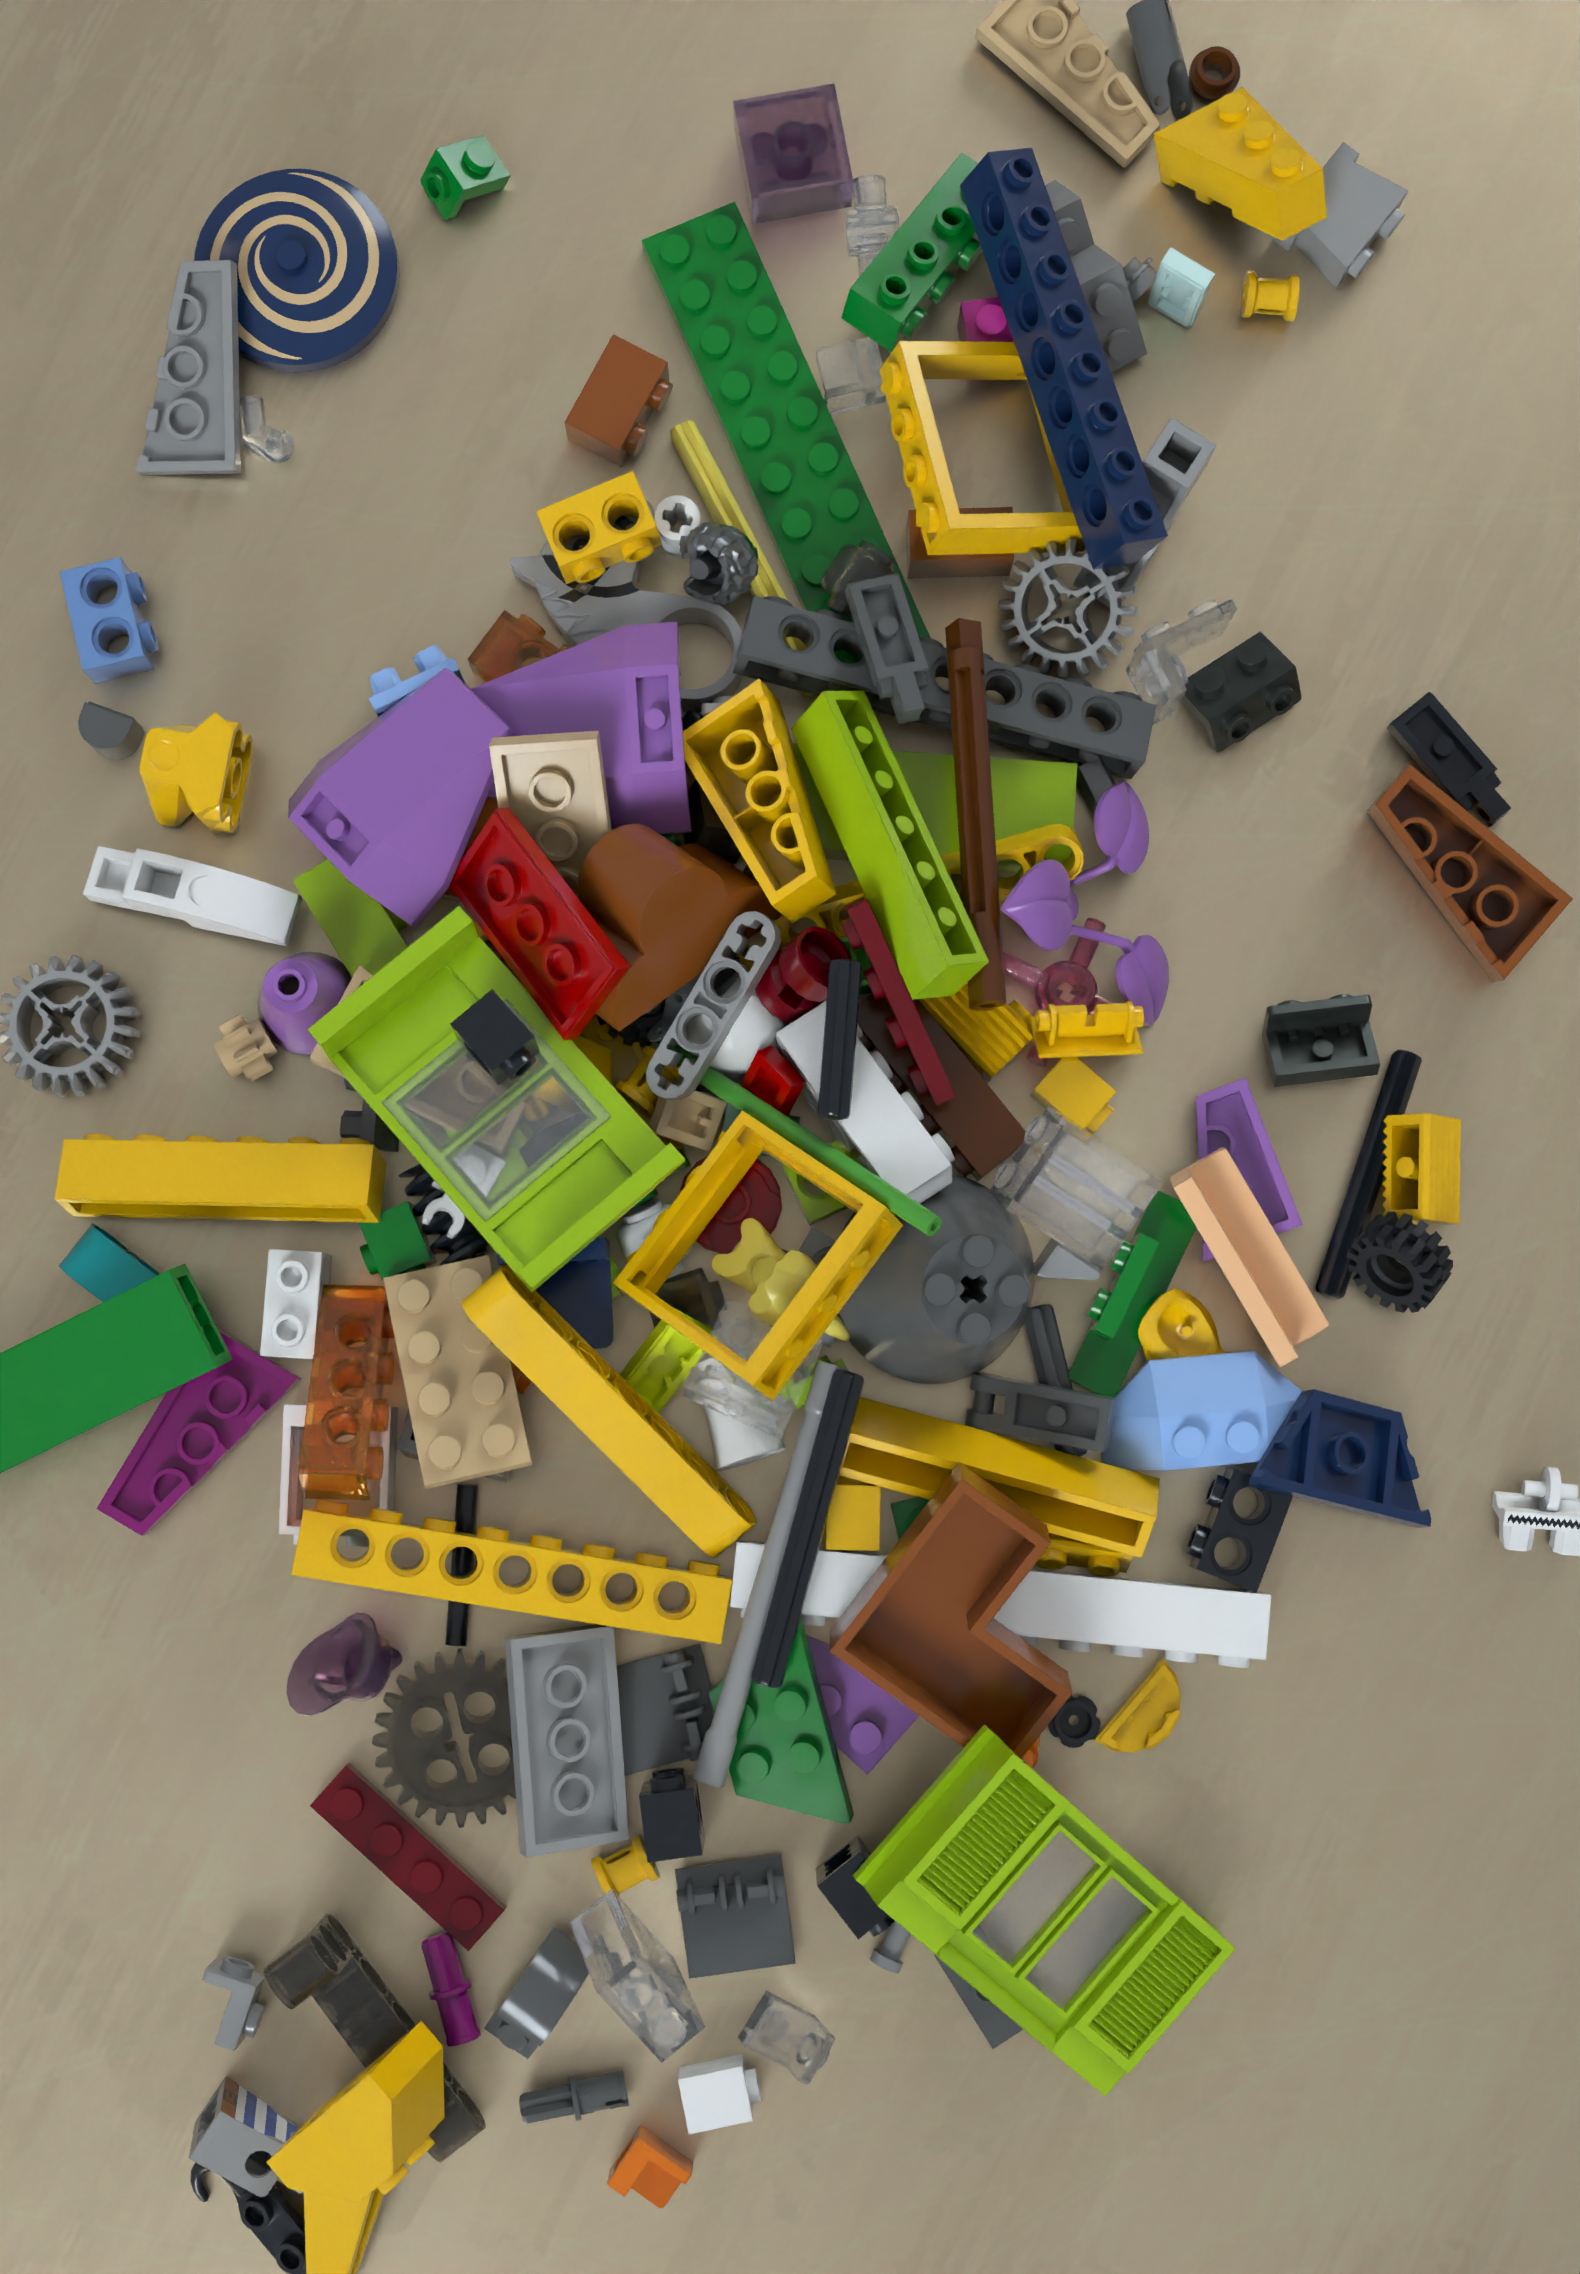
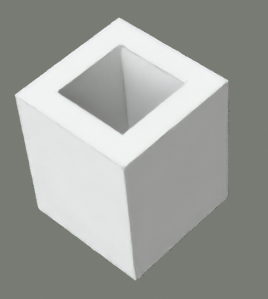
M743 2054L679 2068L678 2083L689 2135L753 2121V2103L762 2102L756 2068L746 2070Z

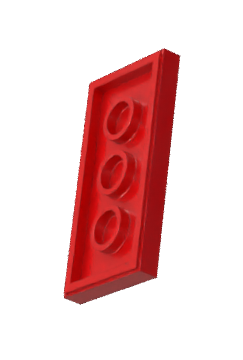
M509 807L495 809L460 861L450 883V888L564 1041L577 1038L630 966Z

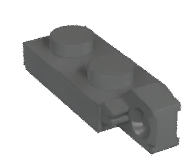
M895 573L848 583L845 595L874 688L877 687L881 699L891 697V704L899 724L920 720V714L925 710L920 690L926 689V686H928L926 679L928 665L899 574Z

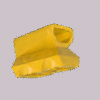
M214 712L197 728L178 724L152 728L147 732L139 772L154 817L160 825L172 828L178 827L194 812L215 836L223 832H235L240 822L253 758L252 736L243 734L242 723L224 720L217 712Z

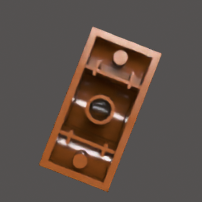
M627 824L613 829L597 841L589 851L582 864L578 878L579 900L630 966L596 1014L620 1032L701 974L729 926L737 916L745 912L756 911L775 921L782 914L771 905L758 881L709 848L694 843L676 846L653 829L642 824ZM761 923L757 929L747 927L743 936L750 939L761 931L763 924Z

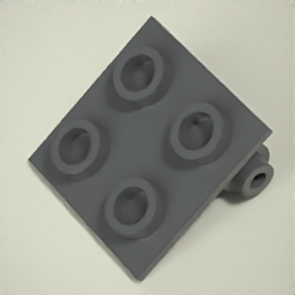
M697 1644L618 1665L617 1676L625 1776L690 1759V1761L698 1760L705 1734L710 1728L714 1717L708 1694L712 1687L701 1645Z
M781 1854L675 1869L678 1889L676 1890L678 1910L681 1912L689 1979L796 1964Z

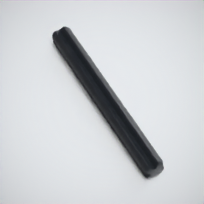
M1398 1049L1391 1056L1316 1283V1291L1324 1296L1334 1299H1341L1345 1296L1352 1275L1347 1266L1351 1260L1347 1258V1253L1351 1245L1369 1223L1384 1178L1382 1173L1387 1168L1383 1164L1387 1158L1383 1153L1387 1148L1383 1143L1387 1137L1383 1132L1387 1127L1383 1120L1388 1115L1405 1114L1422 1062L1421 1057L1413 1052Z

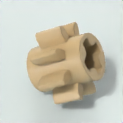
M240 1013L219 1025L224 1037L214 1042L213 1046L231 1077L244 1072L247 1079L250 1078L251 1081H254L274 1070L268 1058L278 1053L279 1049L274 1039L266 1031L261 1018L248 1023L245 1016L243 1017Z

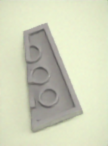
M232 260L180 261L166 326L169 330L164 357L160 356L156 373L159 381L153 408L149 407L145 429L148 432L143 455L139 454L135 472L140 475L241 473L237 264Z

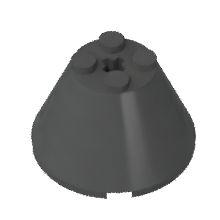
M952 1174L951 1184L921 1203L922 1206L941 1217L942 1223L939 1230L929 1237L894 1214L903 1224L902 1228L837 1314L850 1334L849 1342L860 1355L883 1372L914 1383L942 1384L969 1377L972 1373H977L993 1363L1004 1353L1018 1335L1025 1322L1033 1296V1255L1029 1240L1018 1217L992 1190L974 1180ZM854 1212V1213L851 1215V1217L849 1218V1220H848L847 1223L845 1224V1226H844L842 1232L845 1230V1228L848 1226V1224L851 1222V1220H852V1219L854 1218V1216L857 1214L856 1212Z

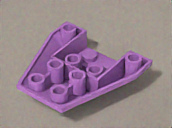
M677 622L624 625L471 689L515 731L513 736L599 731L611 829L627 824H642L660 835L692 832L689 785L685 767ZM493 782L487 797L497 799L495 783Z
M444 668L320 759L289 799L288 818L351 883L409 925L417 928L449 888L494 782L489 749L492 737L513 736L515 731L451 670Z

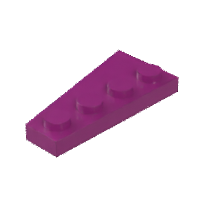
M219 1330L232 1360L165 1394L96 1509L139 1535H147L302 1378L267 1357L260 1356V1353Z

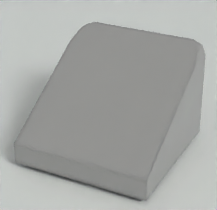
M1058 1236L1051 1238L1034 1262L1033 1272L1038 1277L1097 1280L1101 1275L1100 1268L1094 1260Z

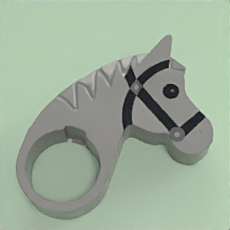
M646 500L647 505L654 519V508L651 505V503L648 500ZM623 515L614 522L613 527L618 530H628L637 523L638 517ZM575 535L567 541L565 548L571 551L580 550L588 544L590 538L586 535ZM548 540L538 556L514 557L510 559L513 574L538 590L543 606L551 620L572 647L624 625L677 622L679 626L687 623H701L711 626L722 633L730 643L734 653L729 669L722 678L707 687L699 689L680 687L682 712H687L690 709L702 712L703 703H713V699L719 696H732L738 689L743 676L734 674L733 669L742 632L735 618L719 604H712L710 601L700 600L695 597L636 588L639 579L638 561L627 563L623 560L605 568V572L592 581L585 583L573 581L566 584Z

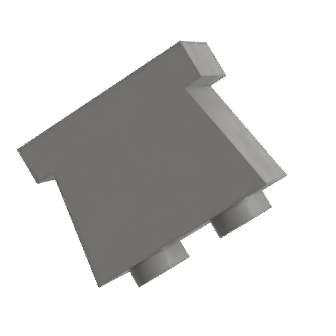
M1344 142L1323 167L1327 218L1283 241L1275 237L1273 238L1274 242L1288 252L1296 245L1336 288L1348 273L1357 278L1375 253L1369 247L1379 235L1387 240L1405 216V213L1399 208L1408 193V190L1357 164L1356 161L1359 153Z

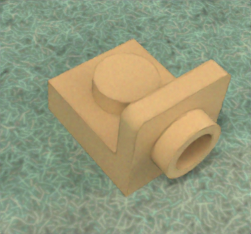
M667 1081V1083L665 1084L664 1087L667 1089L669 1085H671V1084L677 1085V1084H674V1083H671V1082H668V1081ZM695 1090L690 1096L682 1100H669L658 1097L649 1127L655 1134L710 1152L713 1142L719 1138L723 1131L724 1110L727 1102Z

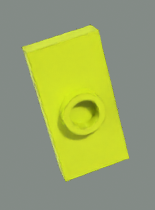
M677 1310L717 1339L714 1329ZM660 1320L619 1375L659 1414L706 1352Z

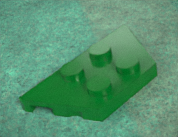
M801 1618L782 1686L780 1688H771L752 1681L737 1731V1744L729 1771L737 1796L842 1824L852 1821L854 1812ZM725 1677L713 1686L708 1693L714 1713Z

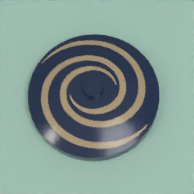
M311 169L272 171L254 177L236 187L219 202L207 218L200 232L194 254V261L232 260L237 264L239 355L257 365L277 371L299 373L322 370L340 364L359 353L372 342L386 324L396 302L399 289L400 269L397 249L390 228L377 206L362 191L337 176Z

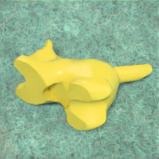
M748 1218L741 1224L742 1238L733 1248L732 1252L715 1255L712 1259L711 1267L717 1275L752 1294L748 1302L752 1313L767 1325L773 1326L811 1276L817 1265L805 1253L796 1250H790L788 1253H785L759 1221L754 1218ZM836 1316L825 1330V1333L838 1340L847 1341L850 1339V1334L842 1320Z

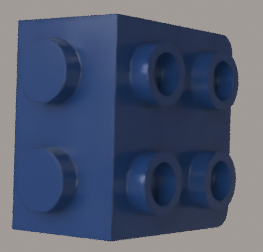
M597 1237L536 1289L593 1349L607 1348L614 1341L610 1242L607 1237ZM497 1254L498 1265H507Z

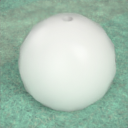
M735 972L716 990V993L721 998H730L739 991L741 978L738 972ZM754 990L710 1066L719 1072L735 1076L746 1074L758 1050L773 1045L779 1052L776 1033L789 1025V1022L782 1021L773 1016L762 1005ZM700 1014L689 1021L687 1035L693 1044L701 1045L711 1038L713 1024L707 1015Z

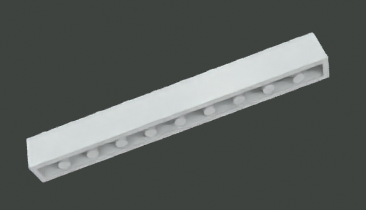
M737 1540L730 1607L741 1608V1618L745 1614L765 1542ZM819 1548L800 1617L803 1624L825 1626L826 1617L840 1618L887 1557V1554ZM1031 1569L994 1616V1619L1033 1647L1038 1646V1638L1058 1639L1059 1649L1068 1651L1091 1652V1643L1112 1645V1654L1144 1657V1649L1149 1648L1165 1650V1659L1171 1661L1197 1663V1656L1200 1653L1219 1655V1665L1250 1668L1251 1659L1266 1660L1271 1595L1261 1591L1255 1593L1250 1590Z

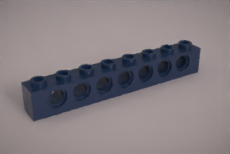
M1022 148L987 152L960 184V188L1092 568L1095 570L1137 562L1164 540L1168 534L1033 149Z

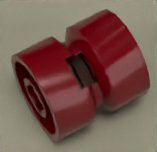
M815 926L803 929L787 942L781 950L777 951L755 988L756 995L761 1004L773 1016L782 1021L794 1022L820 1005L824 1000H827L829 964L831 961L836 959L852 960L851 955L845 944L827 929Z

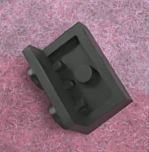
M1261 631L1175 685L1178 699L1207 728L1210 744L1217 752H1221L1232 744L1244 740L1252 731L1274 717L1286 713L1302 698L1296 666Z
M1340 994L1324 1000L1307 1002L1289 1000L1267 1007L1262 1038L1274 1087L1378 1075L1380 1060L1369 1022L1372 1010L1370 995L1352 996Z

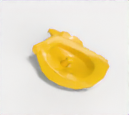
M1173 1288L1161 1294L1145 1313L1138 1328V1337L1143 1346V1352L1147 1361L1226 1353L1220 1346L1217 1327L1211 1314L1198 1299L1185 1290Z

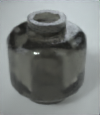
M864 540L858 546L853 544L844 545L820 581L822 590L830 597L825 606L832 612L840 615L844 620L851 622L853 617L845 595L847 584L895 574L892 570L896 564L895 561L882 550Z

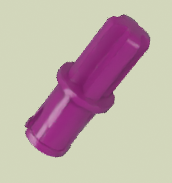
M439 1933L423 1940L421 1945L433 1991L429 1993L430 2000H436L447 2038V2046L452 2047L468 2043L481 2035L468 1994V1989L472 1986L471 1980H464L453 1937L449 1933Z

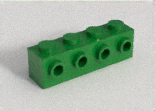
M962 152L849 290L841 319L890 352L893 351L898 342L902 341L904 337L912 340L918 334L927 319V308L932 302L938 306L942 304L956 281V278L953 276L960 268L968 271L982 250L960 188V184L978 163Z

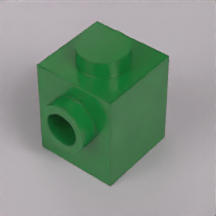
M405 1201L381 1211L380 1223L358 1222L367 1244L360 1246V1252L371 1275L379 1273L383 1280L385 1277L426 1269L427 1266L437 1263L435 1255L430 1251L431 1245L428 1237L421 1230L423 1226L419 1216L414 1214V1204Z

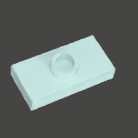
M1170 247L1161 261L1147 303L1184 327L1191 328L1201 312L1215 273Z

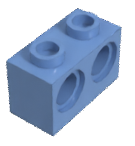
M121 557L60 571L83 672L97 684L154 670L151 652L158 651L159 648L151 621L143 620L140 603L147 602V596L140 573L138 571L132 573ZM108 586L118 587L117 595L111 602L96 604L97 596L102 589ZM129 635V643L122 652L117 654L108 653V645L114 637Z

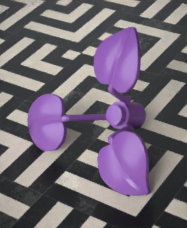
M1120 780L1102 794L1094 813L1095 837L1100 849L1107 855L1105 860L1097 866L1080 872L1071 881L1066 869L1060 862L1052 859L1040 861L1018 881L1000 910L1016 921L1038 947L1047 951L1061 948L1070 934L1119 947L1124 952L1116 964V978L1120 993L1124 1001H1132L1134 1006H1142L1144 1025L1153 1026L1162 1010L1169 984L1168 961L1159 942L1150 935H1141L1132 944L1127 938L1072 925V921L1077 917L1079 905L1075 893L1070 890V887L1112 870L1116 863L1123 873H1134L1141 866L1147 854L1149 827L1144 807L1131 786L1124 782V780Z

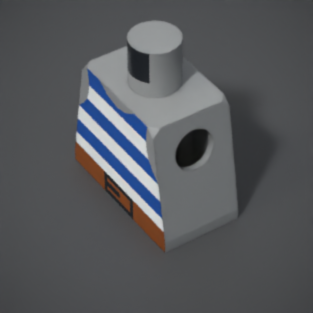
M226 2076L195 2121L189 2159L253 2194L265 2197L277 2180L283 2183L266 2162L297 2131L298 2127L294 2122ZM294 2190V2191H296V2192L299 2193V2194H301V2193L303 2192V2191Z

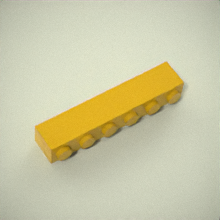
M91 1133L84 1135L83 1139H64L54 1199L73 1217L380 1223L387 1163L374 1144L360 1138H344L340 1140L339 1144H323L307 1137H292L288 1139V1143H268L265 1139L254 1136H241L237 1138L236 1142H217L211 1137L202 1135L187 1136L185 1141H166L162 1137L150 1134L136 1135L134 1140H115L108 1135Z
M860 1397L841 1465L840 1476L930 1500L960 1462L1045 1523L1048 1533L1142 1558L1157 1517L1160 1478Z

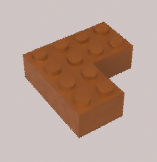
M959 1462L831 1628L829 1652L962 1747H965L985 1724L1022 1759L1073 1694L1068 1671L994 1619V1616L1050 1546L1051 1541L1047 1525Z

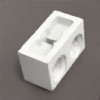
M269 1249L260 1356L324 1360L331 1255L323 1252Z

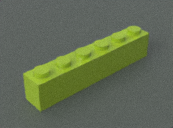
M823 691L791 727V731L912 1000L953 996L989 960L865 692Z

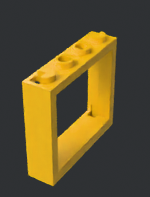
M899 341L879 369L882 379L880 389L883 394H886L892 417V435L898 441L904 463V481L911 489L916 508V526L921 527L927 554L1028 553L1032 549H1037L1040 553L1048 552L1046 545L1049 541L1056 542L1060 552H1066V541L1072 537H1076L1078 540V552H1084L1085 545L1030 386V394L1063 512L960 514L924 379L1027 380L1015 343Z
M742 1110L726 1133L724 1131L721 1132L717 1145L702 1165L696 1167L689 1174L684 1189L672 1205L662 1211L656 1218L653 1230L639 1249L626 1258L628 1263L613 1284L768 1399L774 1401L902 1228L903 1224L885 1205ZM764 1150L857 1214L746 1361L655 1294Z

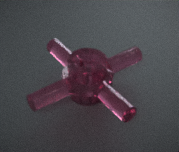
M1087 918L1084 928L1104 932L1106 925L1097 919ZM1079 937L1069 961L1053 963L1045 970L1003 951L1004 974L1034 988L1035 999L1040 1010H1045L1047 1004H1054V1006L1086 1005L1087 1014H1094L1096 1004H1115L1098 996L1096 980L1088 970L1099 941ZM1064 982L1073 987L1070 994L1075 995V997L1069 1002L1062 1000L1060 996L1063 991L1056 989ZM1033 1041L1026 1060L1037 1066L1045 1067L1049 1058L1038 1057L1035 1041Z

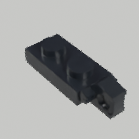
M1428 692L1388 725L1387 729L1433 783L1466 811L1471 809L1488 828L1504 817L1511 809L1495 790L1501 784V781L1494 773L1497 770L1496 766L1432 693Z

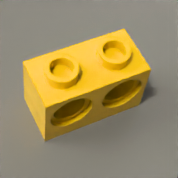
M633 471L536 511L566 584L573 581L578 583L592 581L600 577L605 572V568L623 560L627 563L640 561L648 557L654 551V547L662 545L656 523ZM623 515L638 517L637 523L628 530H618L613 527L614 522ZM575 535H586L590 538L588 544L580 550L571 551L565 548L567 541Z

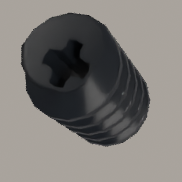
M420 1164L398 1175L400 1178L415 1177L404 1190L408 1197L424 1196L413 1208L416 1216H423L428 1204L437 1198H442L445 1194L432 1186L433 1178ZM436 1212L430 1223L422 1226L421 1230L424 1235H440L431 1244V1253L434 1255L449 1254L439 1266L481 1257L489 1253L486 1248L489 1243L465 1215L464 1224L460 1232L452 1239L446 1236L453 1224L452 1217L448 1212Z

